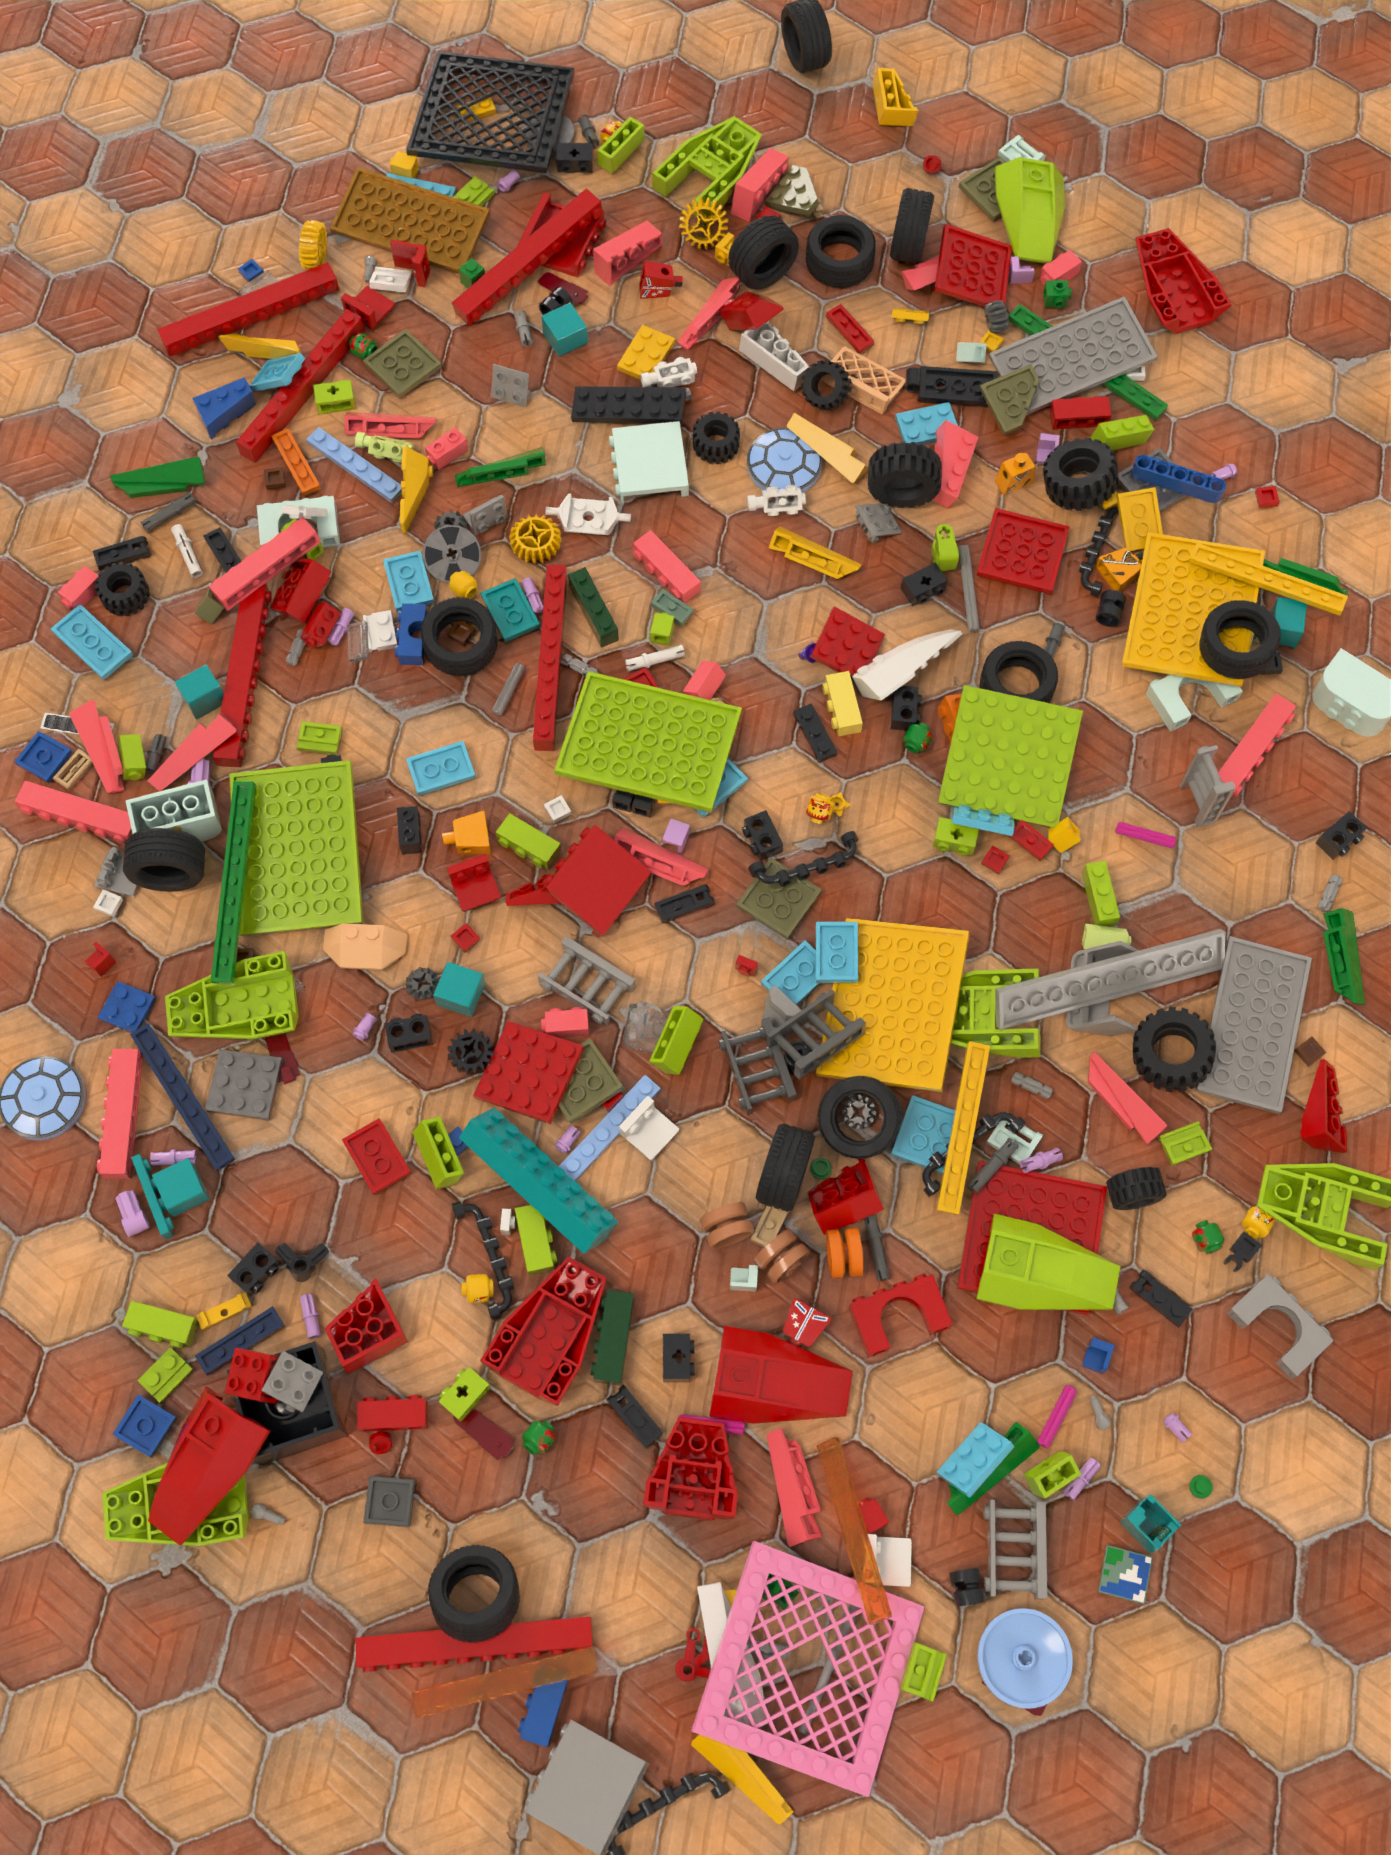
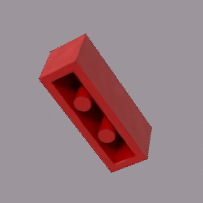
M1108 396L1077 397L1074 399L1059 398L1052 400L1049 410L1052 430L1097 427L1099 423L1109 422L1111 418Z
M410 1395L408 1399L401 1400L399 1396H388L386 1400L377 1401L376 1397H365L363 1401L357 1402V1430L359 1432L428 1429V1401L422 1398V1395Z

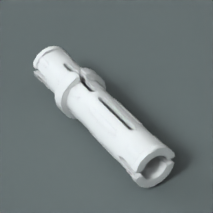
M181 524L174 525L171 531L176 539V547L181 551L191 577L199 578L203 575V572L191 547L192 542L186 536Z
M679 645L650 654L643 653L640 657L626 659L625 665H630L626 666L628 672L643 667L650 668L654 664L685 657V653L682 652L684 650L683 646Z

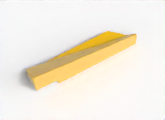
M239 334L219 336V339L228 351L243 352L246 357L274 359L301 353L298 344L292 340L250 338Z
M793 414L787 427L850 482L855 483L867 473L868 467L855 459L857 452L854 448L799 415Z
M778 527L774 531L768 547L773 550L786 552L784 557L836 579L861 568L860 563L783 527Z
M700 1734L691 1742V1745L778 1825L782 1824L793 1813V1810L745 1751Z

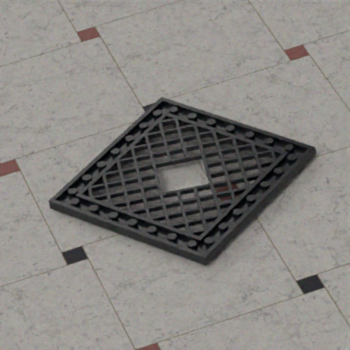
M438 51L406 148L407 155L547 173L575 74L574 68ZM462 72V75L456 77L453 73ZM478 74L479 77L473 79L470 75ZM495 76L496 79L490 81L487 77ZM467 78L469 82L462 84L460 80ZM511 78L514 81L507 83L505 79ZM484 80L486 84L479 86L477 82ZM528 80L531 83L524 85L522 81ZM455 82L459 85L454 89H451L449 86ZM499 82L503 84V86L499 88H496L494 86V84ZM545 82L548 85L542 88L539 84ZM518 84L521 88L514 91L511 87ZM474 85L476 89L469 91L467 87ZM535 86L538 90L531 93L528 89ZM491 87L493 91L486 93L484 89ZM508 89L511 93L504 96L501 92ZM463 90L465 94L458 96L456 92ZM525 91L528 95L521 98L518 94ZM480 92L483 96L476 99L473 95ZM542 93L545 97L538 100L535 96ZM497 94L513 113L486 126L469 107ZM453 95L455 99L449 102L445 99L446 97ZM514 96L517 100L510 103L507 99ZM470 97L472 101L465 104L463 99ZM531 98L534 103L527 105L524 101ZM459 102L462 106L455 109L452 105ZM521 103L524 107L517 110L514 106ZM539 106L541 110L534 112L532 108ZM448 107L451 111L444 114L441 110ZM466 109V111L468 112V114H465V115L461 116V115L458 113V112H460V111ZM528 111L531 115L524 118L521 114ZM454 114L458 117L453 121H450L448 118ZM518 116L521 120L514 123L511 118ZM473 117L475 121L468 124L466 119ZM535 118L538 122L531 125L528 121ZM445 120L447 124L440 126L438 122ZM507 121L510 125L503 128L500 124ZM462 122L465 126L458 129L455 124ZM524 123L527 127L520 130L517 126ZM479 124L482 128L475 131L472 127ZM497 126V128L499 129L498 131L492 133L489 130ZM451 127L454 131L447 134L444 130ZM513 128L517 131L512 135H509L507 132ZM469 129L470 132H471L470 134L464 136V135L461 133V132H463V131ZM485 131L489 134L484 138H481L479 135ZM532 131L534 135L527 137L524 133ZM441 132V133L443 134L442 137L436 139V138L433 136V135H435V134ZM457 134L461 137L456 141L451 139V137ZM504 134L506 138L499 140L497 136ZM521 136L524 140L517 143L514 138ZM476 137L478 141L471 144L469 139ZM493 139L496 143L489 146L486 141ZM536 139L535 145L531 142ZM510 141L513 145L506 148L503 144ZM526 143H528L531 146L526 150H523L521 148V146Z

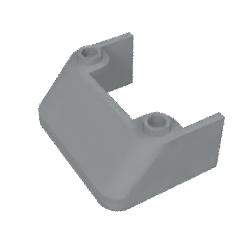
M1122 941L1080 950L1072 957L1071 969L1139 950ZM1110 1000L1067 1012L1066 1024L1068 1028L1077 1032L1114 1036L1137 1031L1136 1026L1115 1015H1109Z

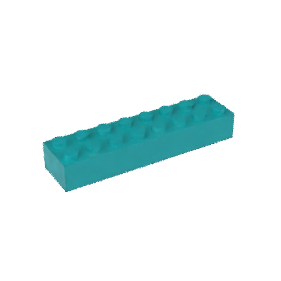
M495 1108L470 1119L459 1136L460 1140L583 1254H586L607 1240L619 1223L594 1197L584 1191L579 1183L571 1179L562 1168L558 1167L547 1154L535 1146L532 1140L522 1134L517 1126L510 1123Z

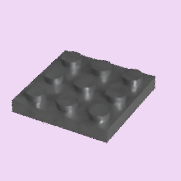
M1161 448L1147 455L1173 463ZM1133 465L1118 473V484L1125 492L1156 487L1160 513L1188 496L1135 479L1131 474Z
M220 1049L205 1110L209 1113L270 1121L283 1059L281 1057Z

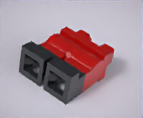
M620 790L616 791L612 799L613 808L631 812L632 809L634 814L649 818L651 817L655 802L653 798Z

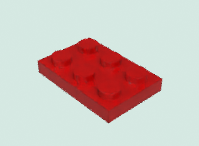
M380 1118L342 1139L373 1195L412 1174Z

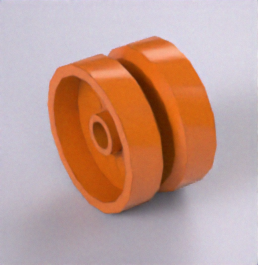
M847 1228L845 1230L844 1243L838 1229L827 1230L826 1250L831 1279L843 1278L845 1264L850 1277L863 1276V1248L858 1228Z

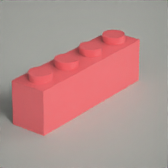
M651 530L633 543L634 557L638 561H642L650 574H654L658 578L659 583L663 587L666 586L673 596L686 603L701 591V581Z

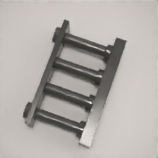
M833 989L821 994L815 1002L779 1027L772 1028L767 1034L768 1048L778 1043L795 1061L794 1075L799 1080L865 1034L866 1022L861 1017L855 1021H850L834 1005L835 991ZM827 1009L844 1026V1029L834 1033L817 1015ZM810 1020L828 1040L823 1044H817L801 1026ZM795 1032L812 1052L802 1056L785 1037Z
M770 1017L761 1019V1027H758L759 1030L728 1039L726 1031H722L721 1039L718 1040L721 1051L726 1052L741 1096L738 1098L742 1110H746L747 1116L752 1113L751 1105L782 1096V1098L786 1097L788 1103L796 1101L797 1094L778 1043L771 1048L766 1046L763 1050L737 1058L734 1057L731 1049L732 1046L758 1038L765 1039L767 1042V1034L773 1028ZM766 1057L772 1058L774 1065L771 1069L741 1078L738 1066ZM774 1076L775 1078L779 1077L781 1082L779 1088L748 1097L745 1085Z

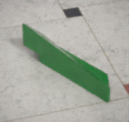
M539 447L483 466L471 467L467 471L455 474L457 487L529 475L528 468L546 465L545 453L543 448Z
M192 457L110 476L114 487L123 490L130 498L188 491V485H205L204 467L200 457Z
M1280 558L1277 565L1265 559L1263 561L1264 567L1344 595L1348 593L1347 589L1340 587V580L1336 576L1284 558Z
M1344 908L1323 913L1329 929L1323 931L1334 991L1347 997L1353 1003L1364 1005L1354 914L1352 911Z
M1018 1422L1012 1425L1004 1437L1012 1442L1014 1448L970 1498L949 1484L951 1499L947 1501V1504L956 1515L961 1514L1040 1448V1445L1030 1431Z

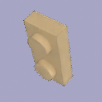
M766 1206L755 1229V1234L752 1235L750 1241L765 1247L777 1237L789 1211L786 1212L773 1206Z

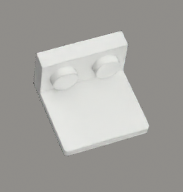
M649 1096L619 1126V1134L650 1161L679 1132V1128L654 1107V1101Z
M867 1534L865 1536L864 1583L867 1585L909 1587L911 1585V1539L877 1537L876 1534Z

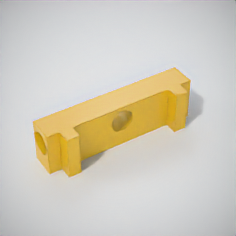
M240 1293L233 1299L199 1313L196 1317L201 1329L205 1331L253 1308L247 1293ZM227 1310L228 1315L223 1317V1312Z

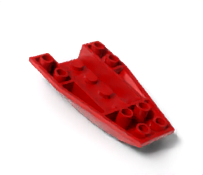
M1170 228L1135 238L1147 297L1163 327L1176 334L1211 324L1231 307V303L1216 276Z
M568 1256L502 1323L480 1362L501 1378L539 1400L558 1406L581 1368L607 1278Z
M729 1326L723 1327L709 1416L752 1424L846 1416L853 1375L852 1370L769 1333Z
M209 1387L204 1388L180 1430L158 1485L148 1520L178 1545H182L246 1474L270 1433L267 1428L257 1421L243 1417L222 1402L223 1397Z

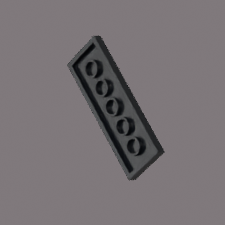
M576 386L571 420L572 422L668 423L680 421V424H683L686 388Z

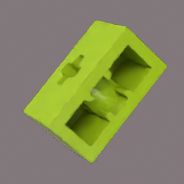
M351 380L313 385L319 415L356 410Z
M939 817L933 847L940 851H954L963 856L973 855L979 829L954 824L952 819Z
M470 1367L467 1370L462 1369L455 1377L456 1382L451 1388L449 1386L446 1387L440 1394L441 1399L439 1403L460 1422L491 1389L490 1385ZM459 1390H466L468 1395L460 1397Z
M1058 1451L1023 1475L1033 1494L1045 1499L1082 1474L1071 1454Z

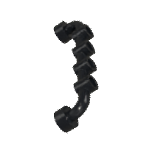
M1118 507L1110 509L1106 516L1101 515L1098 522V527H1101L1100 531H1094L1091 541L1094 542V546H1088L1085 555L1088 560L1087 562L1082 561L1079 573H1082V586L1091 591V596L1097 598L1100 595L1103 583L1095 580L1094 584H1092L1088 579L1099 556L1100 549L1104 544L1113 517L1119 514Z
M849 831L840 838L844 847H849L847 851H838L827 858H817L812 863L806 865L804 863L799 864L794 869L788 871L781 870L773 876L764 874L766 867L762 861L751 864L748 870L752 877H757L763 883L775 884L779 882L781 887H785L792 882L791 878L797 876L802 881L809 878V872L816 870L820 875L829 870V865L834 864L836 868L844 867L847 864L846 860L855 855L857 851L856 843L859 838L855 831Z
M1000 1112L993 1117L987 1114L979 1121L981 1126L975 1129L972 1143L993 1129L1001 1121H1008L1010 1123L1007 1128L1012 1134L1022 1129L1026 1122L1022 1117L1016 1118L1007 1112ZM939 1151L934 1153L928 1159L931 1163L923 1170L922 1180L926 1186L923 1191L928 1197L933 1196L940 1190L941 1184L937 1180L932 1181L931 1174L945 1164L947 1151L942 1155Z
M460 1201L452 1203L457 1220L465 1218L466 1212H470L475 1216L479 1232L481 1233L486 1252L488 1253L503 1296V1303L497 1306L496 1302L487 1305L492 1322L500 1320L501 1314L506 1312L511 1306L512 1294L510 1290L514 1289L511 1277H505L503 1270L507 1269L504 1257H498L496 1249L500 1248L497 1237H491L489 1229L493 1228L489 1216L484 1217L480 1208L474 1204H461Z
M693 1772L687 1774L680 1779L682 1785L673 1789L672 1785L664 1788L659 1792L661 1797L654 1802L650 1797L638 1804L640 1810L634 1814H631L630 1810L626 1811L608 1847L609 1852L605 1855H626L623 1846L616 1845V1837L620 1833L673 1803L701 1784L709 1782L714 1786L711 1793L715 1800L732 1790L727 1781L722 1783L720 1778L712 1772H704L697 1776H694Z

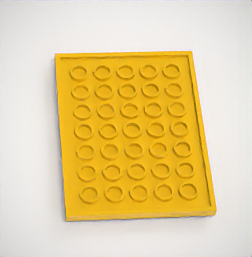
M1148 532L1122 666L1242 687L1243 679L1222 676L1205 663L1200 653L1199 641L1205 619L1214 608L1225 602L1235 600L1257 603L1259 587L1189 563L1196 543L1262 566L1265 551ZM1231 627L1223 630L1219 634V638L1228 649L1236 652H1248L1252 631L1242 627Z
M846 918V922H858V983H833L832 989L835 991L834 1005L850 1021H855L861 1017L866 1022L865 1034L817 1067L815 1074L819 1077L835 1079L868 1076L890 1086L942 1092L970 937L969 931ZM828 1011L825 1024L834 1033L843 1030L844 1026ZM824 1034L821 1044L828 1040V1038Z

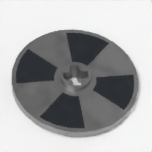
M446 525L434 530L428 536L423 547V560L427 570L433 577L439 581L449 583L451 575L455 572L466 571L471 576L475 574L481 561V548L478 540L469 530L457 525ZM449 550L457 551L455 559L447 557Z

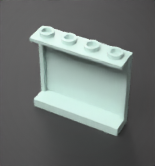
M680 421L612 428V436H609L610 448L614 447V452H611L612 464L616 463L613 473L614 480H618V484H615L616 496H620L621 503H624L623 496L680 490L681 497L689 496Z

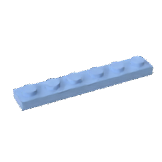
M320 427L306 439L307 444L389 502L393 503L402 494L401 484Z
M644 1075L558 1167L562 1168L576 1182L620 1135L619 1126L647 1096L653 1099L661 1091V1088Z

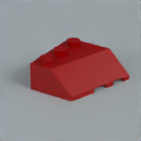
M745 291L737 298L725 302L724 307L719 312L729 330H757L784 309L780 304L767 296Z
M297 559L290 565L288 571H284L282 575L284 583L277 588L270 609L292 620L305 623L312 614L311 610L314 604L319 601L323 587L328 584L332 571L313 559Z
M865 1158L857 1159L858 1163L851 1168L848 1166L841 1169L842 1173L835 1178H827L807 1192L814 1217L823 1235H826L827 1230L840 1229L884 1210L878 1189Z
M376 1278L363 1293L361 1292L355 1298L356 1300L347 1309H343L324 1328L347 1374L408 1342Z

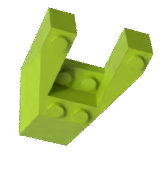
M733 116L687 139L652 173V186L667 197L696 169L713 181L695 199L697 204H699L700 197L703 198V203H706V199L710 198L709 204L716 200L715 207L717 208L719 205H722L723 208L734 192L736 183L744 176L762 134ZM701 209L707 216L715 215L708 209Z
M1039 969L974 970L963 974L951 1045L967 1049V1044L971 1041L990 1046V1054L1018 1058L1041 1057L1039 1029H996L995 989L1040 977Z
M1335 1163L1265 1165L1256 1205L1257 1208L1315 1246L1348 1262L1372 1270H1377L1384 1265L1388 1244L1345 1232L1344 1229L1351 1198L1387 1209L1391 1206V1179Z

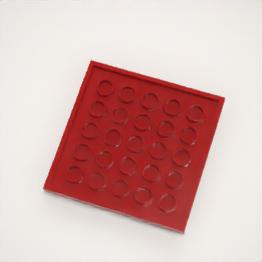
M977 1162L975 1175L984 1167V1165L987 1162ZM1001 1166L978 1194L972 1192L957 1289L978 1293L994 1214L1038 1224L1098 1254L1107 1186L1032 1171L1024 1173L1022 1169ZM1063 1310L1087 1316L1090 1314V1310Z

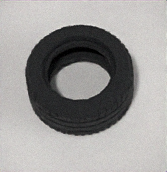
M797 0L787 3L781 13V30L785 49L792 66L801 73L826 67L832 57V39L827 17L818 0Z
M912 188L903 189L889 255L893 260L912 262L913 264L921 262L935 197L932 192L918 191V189L913 190Z
M836 215L821 220L811 229L807 238L806 265L809 272L819 282L834 288L851 287L867 278L874 265L876 249L874 234L865 223L851 216ZM833 243H844L854 247L859 254L850 260H836L826 256L822 250Z
M777 216L760 217L747 225L734 240L729 251V267L746 287L756 290L767 288L780 280L792 267L799 251L798 237L781 218Z
M464 597L448 598L434 605L435 607H432L428 614L425 615L421 626L422 644L430 663L438 670H441V672L452 676H467V674L472 675L476 671H481L493 659L498 645L495 622L489 610L482 606L481 603ZM456 621L469 622L481 632L479 641L474 647L464 652L448 651L438 642L443 629Z
M1245 600L1225 602L1214 608L1205 619L1199 641L1200 653L1205 663L1222 676L1233 679H1247L1257 676L1270 667L1275 658L1281 638L1280 626L1273 614L1257 603ZM1231 627H1242L1252 631L1258 637L1261 646L1250 652H1236L1228 649L1221 642L1219 634Z
M1010 641L993 649L987 656L981 672L980 689L1050 703L1058 683L1057 666L1053 658H1051L1052 656L1040 646L1027 641ZM1022 666L1029 669L1037 677L1039 688L1025 695L1012 693L1001 685L998 673L1004 668Z
M151 828L135 832L125 842L123 873L130 882L137 886L156 891H182L195 887L204 877L205 847L194 835L169 828Z
M853 1076L835 1083L826 1092L819 1105L818 1125L822 1137H824V1140L833 1150L845 1157L864 1159L876 1156L892 1145L901 1129L902 1112L898 1098L889 1086L873 1077ZM865 1093L874 1097L880 1104L883 1111V1125L873 1139L855 1141L841 1131L837 1121V1111L841 1102L848 1095Z
M785 1123L778 1125L755 1198L759 1203L770 1207L773 1206L786 1212L793 1210L815 1141V1136L812 1132L804 1131L801 1128L797 1129L795 1126L790 1127V1125Z
M468 1545L451 1551L449 1555L444 1556L445 1558H442L436 1565L437 1567L434 1568V1572H432L429 1580L430 1583L428 1584V1598L436 1623L444 1633L458 1641L477 1643L478 1641L483 1642V1640L487 1641L489 1638L492 1639L494 1636H498L500 1632L507 1629L508 1624L512 1623L520 1603L519 1585L512 1563L500 1551L485 1545ZM482 1574L491 1577L498 1583L499 1592L496 1599L488 1608L479 1612L466 1613L459 1611L449 1602L453 1587L461 1579L470 1575Z

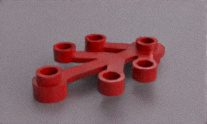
M691 1627L686 1631L687 1643L685 1654L675 1665L677 1677L685 1682L694 1680L696 1676L709 1678L711 1671L710 1668L700 1666L707 1660H710L705 1635L702 1652L694 1657L695 1644L701 1637L699 1630L695 1627ZM696 1631L697 1637L695 1639H690V1632ZM687 1665L691 1666L690 1673L685 1674L683 1668Z

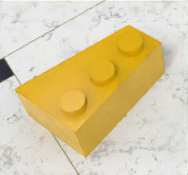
M877 68L872 85L879 125L913 126L918 109L912 105L910 95L904 91V85L895 69Z

